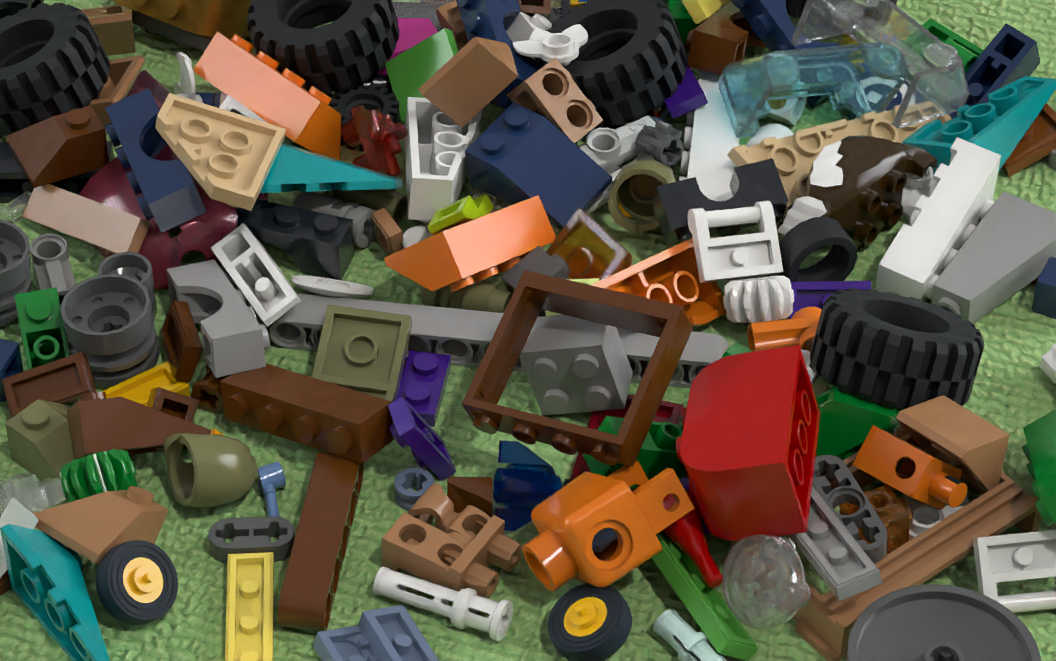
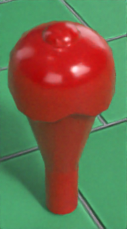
M684 488L694 509L663 529L660 533L669 537L694 562L706 585L715 588L722 583L723 576L709 553L701 521L702 514L696 497ZM671 493L666 495L663 500V506L666 510L670 509L674 504V498Z

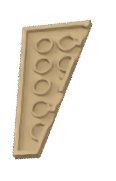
M931 96L896 105L889 111L877 114L875 111L865 113L858 119L850 121L842 119L802 129L784 138H767L762 140L760 144L746 147L745 144L736 146L731 149L727 156L737 167L773 158L788 198L784 218L788 207L795 199L804 197L812 163L825 146L848 136L859 135L884 138L902 143V141L925 124L935 119L941 120L943 124L952 118Z

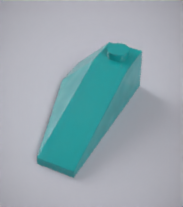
M1024 76L989 93L988 102L974 106L964 105L956 109L957 117L943 124L938 119L925 124L902 141V143L922 148L937 159V167H931L933 175L941 163L947 166L950 165L952 154L950 148L957 137L1001 155L1000 170L1056 90V79Z
M282 143L260 193L402 188V179Z
M12 524L1 527L11 590L72 661H110L81 572L84 570V566L79 554L69 547L66 548L61 542L43 531Z

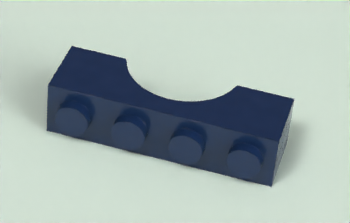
M456 0L468 41L473 37H480L504 42L511 49L518 77L490 102L507 109L512 104L507 94L540 69L536 60L518 54L514 50L513 42L506 33L508 27L521 12L518 0Z
M731 0L733 5L739 8L750 23L755 35L769 49L776 64L785 71L791 80L806 87L808 90L807 103L811 108L843 92L860 73L838 43H822L803 35L793 25L787 14L786 0Z
M150 88L105 107L111 123L105 125L106 131L114 147L122 145L115 149L124 170L132 169V171L125 174L135 195L143 193L142 196L136 199L146 220L155 218L162 233L206 213L204 204L180 159L171 161L156 160L157 155L167 145V142L155 129L157 115L160 110Z

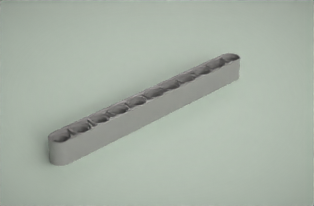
M296 293L301 301L271 324L269 335L271 340L280 347L317 352L328 304L410 315L412 317V328L405 360H407L409 350L451 355V365L479 367L504 313ZM617 328L633 372L631 383H640L660 337ZM692 331L668 386L691 388V384L697 374L709 364L721 359L724 352L730 348L727 340L717 334ZM519 357L513 371L525 372Z

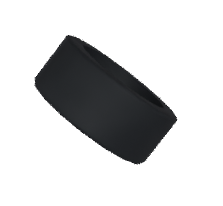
M813 217L803 221L788 231L779 242L783 266L781 275L789 278L790 282L845 281L853 271L858 258L857 246L839 222L829 217ZM825 245H832L828 254L818 263L799 269L801 263L813 251Z

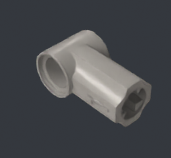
M44 234L35 238L30 245L34 280L38 284L39 290L57 287L61 307L64 296L76 285L69 261L68 246L66 240L60 235Z

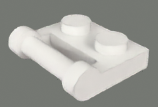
M770 201L756 202L752 207L706 212L703 208L689 209L687 217L688 226L693 236L700 283L776 275L783 272L775 215ZM747 223H756L759 226L760 233L710 238L709 228Z
M1056 530L972 538L979 593L999 602L1013 613L1056 609ZM1054 577L1055 587L1051 591L998 596L997 582Z

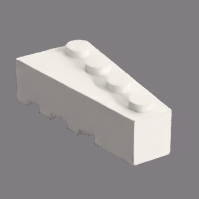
M408 97L404 130L408 219L429 223L437 210L457 201L468 175L465 150L482 134L485 107L461 128L426 98Z
M956 138L950 148L952 153L950 165L940 164L933 176L935 181L931 186L928 197L921 195L914 206L909 225L903 224L880 261L875 290L885 293L887 291L898 293L900 296L908 298L914 297L922 300V302H926L928 298L932 299L933 284L995 203L992 200L1001 155L961 138Z

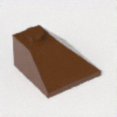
M91 105L53 116L6 136L9 147L33 188L96 170L109 163L105 127Z

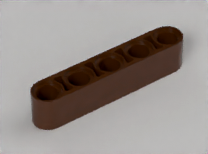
M327 452L317 453L279 598L278 625L280 627L316 631L327 630L361 492L364 462L359 463Z

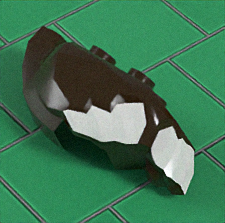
M866 135L848 136L827 145L812 163L804 197L795 199L788 207L784 220L778 224L777 232L786 235L788 231L803 221L813 217H829L837 220L843 229L855 226L854 244L857 246V251H859L862 247L871 245L878 234L888 226L896 225L903 213V206L901 205L902 193L910 173L923 178L930 166L933 168L937 167V159L922 148Z

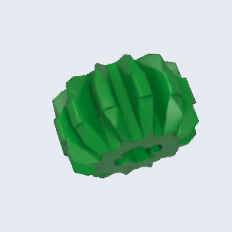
M121 449L100 451L74 459L72 462L65 464L59 473L61 479L60 487L67 503L106 491L128 490L129 486H138L134 462L131 461L128 451Z

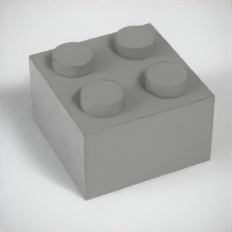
M567 315L537 317L519 357L542 415L625 409L633 372L617 328Z

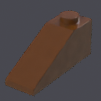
M106 392L83 394L79 396L80 401H77L67 410L74 459L112 449L128 451L129 456L163 452L164 439L172 434L192 433L206 435L211 433V429L123 397L106 398Z

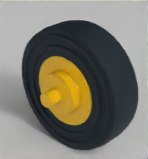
M133 540L115 546L102 558L96 572V589L102 605L112 617L126 624L142 625L161 618L170 610L177 597L178 577L173 562L160 547L148 541Z
M585 583L569 590L555 603L548 618V633L555 648L567 660L602 661L618 651L627 640L632 627V615L627 602L615 588L610 585L598 588Z

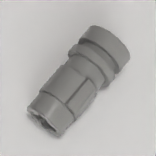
M300 192L295 199L293 207L353 219L354 245L361 248L367 247L376 236L371 218L372 213L376 210L354 202L345 204L339 199L315 192Z

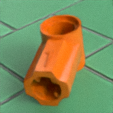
M806 307L797 311L791 319L748 324L747 337L749 349L754 352L800 345V349L811 352L822 309Z

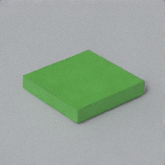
M443 28L385 64L393 93L396 95V100L399 101V114L404 129L408 97L425 98L418 89L458 52L453 32L449 29Z

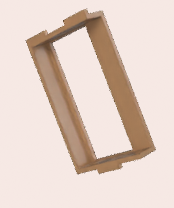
M902 425L892 433L919 446ZM856 452L843 461L862 489L877 480V478L852 465L858 454ZM902 458L897 463L896 467L900 466L905 460V458ZM1004 472L1001 473L999 485L988 492L961 477L960 480L980 497L887 554L879 562L874 563L880 571L882 584L841 601L836 598L831 590L824 595L820 594L768 547V545L785 535L739 541L731 540L730 553L722 559V565L757 597L766 594L798 623L795 626V632L827 661H840L846 657L850 629H852L860 614L880 597L902 588L921 585L974 551L972 538L997 536L1013 525H1016L1024 533L1037 532L1041 517L1035 504L1038 498L1036 495L1031 496ZM823 475L829 481L831 491L835 489V479H829L826 475Z

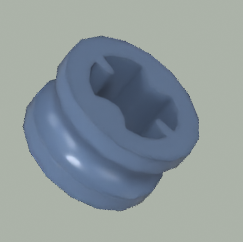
M414 467L399 472L394 481L397 505L409 511L430 485L434 484L433 476L427 470Z

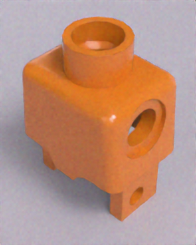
M637 460L634 466L625 464L607 477L586 471L532 510V522L539 535L522 545V552L534 575L551 592L557 590L571 579H576L598 588H604L661 552L662 545L656 534L693 510L694 506L675 471L671 468H666L650 480H648ZM636 484L638 488L631 491L630 487ZM671 493L674 498V504L670 509L666 510L663 506V500L666 495ZM604 528H611L616 533L617 539L601 553L599 551L593 553L592 541L596 533Z

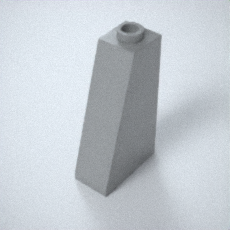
M1003 191L933 284L931 304L943 307L948 312H954L960 315L963 320L974 324L1038 278L1050 257L1056 258V213Z

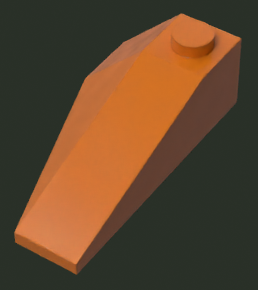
M693 238L592 284V286L683 306L692 327H700L726 314L723 294L717 282L700 283Z

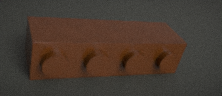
M267 363L266 367L231 374L220 381L224 419L359 463L365 462L394 440L389 427L393 424L388 408L391 401Z

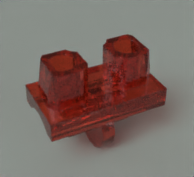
M358 105L351 109L353 118L341 126V133L348 146L356 147L362 144L365 154L353 159L352 164L392 177L400 175L401 171L395 154L402 151L399 141L408 134L406 125L401 123L393 124L389 114L382 116L380 110L377 109L365 110L363 105Z

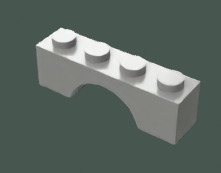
M215 259L166 269L170 304L173 300L188 303L194 323H200L204 360L216 378L266 367L264 350L270 349L267 328L264 324L259 325L253 307L246 306L241 290H235L229 273H224Z

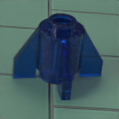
M499 440L498 463L509 464L505 468L498 467L492 480L494 501L502 503L506 507L495 508V516L505 520L504 531H515L532 521V510L560 490L562 482L560 476L555 474L554 468L521 442Z

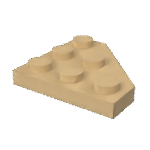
M171 93L168 94L157 115L155 129L211 199L252 211L282 146L286 128Z

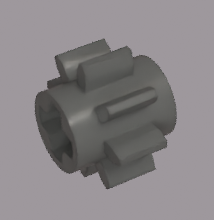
M657 120L655 127L644 125L635 141L636 149L639 152L636 159H654L664 165L674 167L675 163L681 158L684 149L683 143L679 139L682 132L672 128L671 124L662 120Z

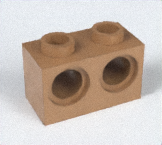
M556 57L507 94L512 103L515 102L545 117L573 143H576L603 121L593 103L585 97L573 81L568 70L560 64Z

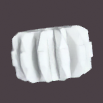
M785 276L741 278L731 280L724 286V309H726L727 319L734 323H754L786 319L793 313L794 292L791 289L790 279Z

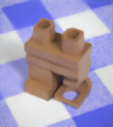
M432 484L410 508L408 513L404 512L382 537L381 567L384 566L396 572L405 570L431 583L456 591L472 588L477 591L478 596L489 599L499 584V573L489 567L491 564H494L506 571H512L520 561L521 544L504 535L505 520L494 515L490 518L485 512L471 505L466 506L462 512L456 513L454 512L453 502L447 497L440 484ZM434 518H435V527L429 525V524L433 521Z

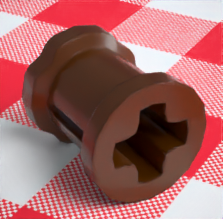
M208 364L206 365V375L202 380L194 384L190 396L199 400V408L210 413H219L223 411L220 381L229 375L216 378Z

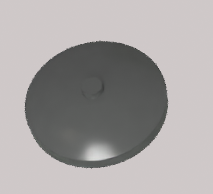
M925 584L890 592L871 603L860 614L852 627L847 645L846 661H1041V656L1037 643L1025 624L999 602L986 595L962 587Z

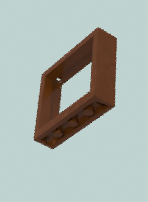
M524 270L464 397L462 406L471 418L473 426L482 432L495 434L499 431L511 434L517 440L531 445L538 441L552 445L556 450L568 455H574L576 452L591 455L597 461L606 465H615L618 462L634 466L693 328L683 306ZM541 310L660 337L617 435L497 405Z

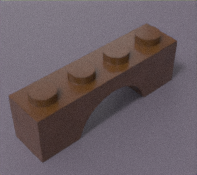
M730 1L689 32L685 44V51L689 53L687 66L730 78L742 68L746 46L765 48L766 45L755 35L750 23L739 8L735 7Z

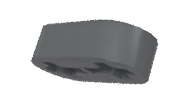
M282 517L221 519L215 522L208 532L210 553L215 560L221 563H227L228 554L273 552L274 562L283 561L291 555L295 539L294 527L289 520ZM271 537H279L278 541H271ZM233 538V543L225 542L226 539Z

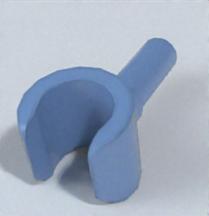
M274 462L258 469V489L262 494L264 493L268 517H279L275 490L286 486L283 469L279 462Z

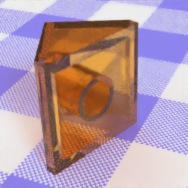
M580 207L546 251L550 256L555 253L558 254L566 262L571 270V273L567 275L569 279L599 278V280H603L632 265V254Z

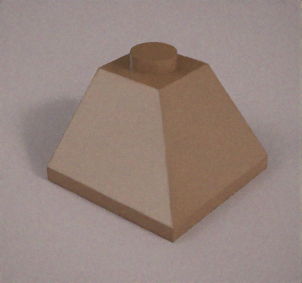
M129 486L128 490L106 491L32 514L38 518L35 526L37 529L90 561L100 563L102 558L112 548L122 543L143 540L155 544L168 509L153 501L154 495L151 492L139 487Z

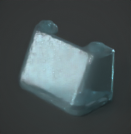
M878 42L774 51L732 62L721 73L718 86L735 136L738 138L755 135L759 128V118H765L771 110L768 100L829 95L834 111L842 110L844 107L857 115L855 119L860 118L862 114L873 111L876 114L882 113L909 77L910 71L899 49L889 43Z

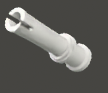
M384 566L377 572L373 584V593L376 595H383L416 608L448 617L456 628L465 629L468 626L489 633L490 638L495 641H501L504 638L513 616V603L509 600L504 599L501 602L481 597L472 588L461 589L460 591L452 590L427 580L390 570ZM409 587L433 595L434 599L431 600L406 592V588ZM482 611L488 613L489 617L486 618L478 615V612Z

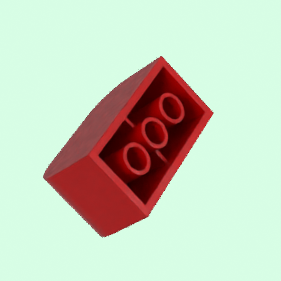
M800 345L726 356L702 369L691 384L688 405L683 407L681 411L683 433L682 436H678L676 439L677 456L680 463H684L688 475L690 493L696 497L707 529L719 538L739 541L807 532L821 413Z

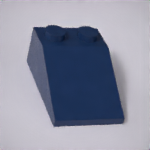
M515 102L465 150L470 184L510 205L539 195L551 226L563 232H566L613 182L610 174L549 120Z

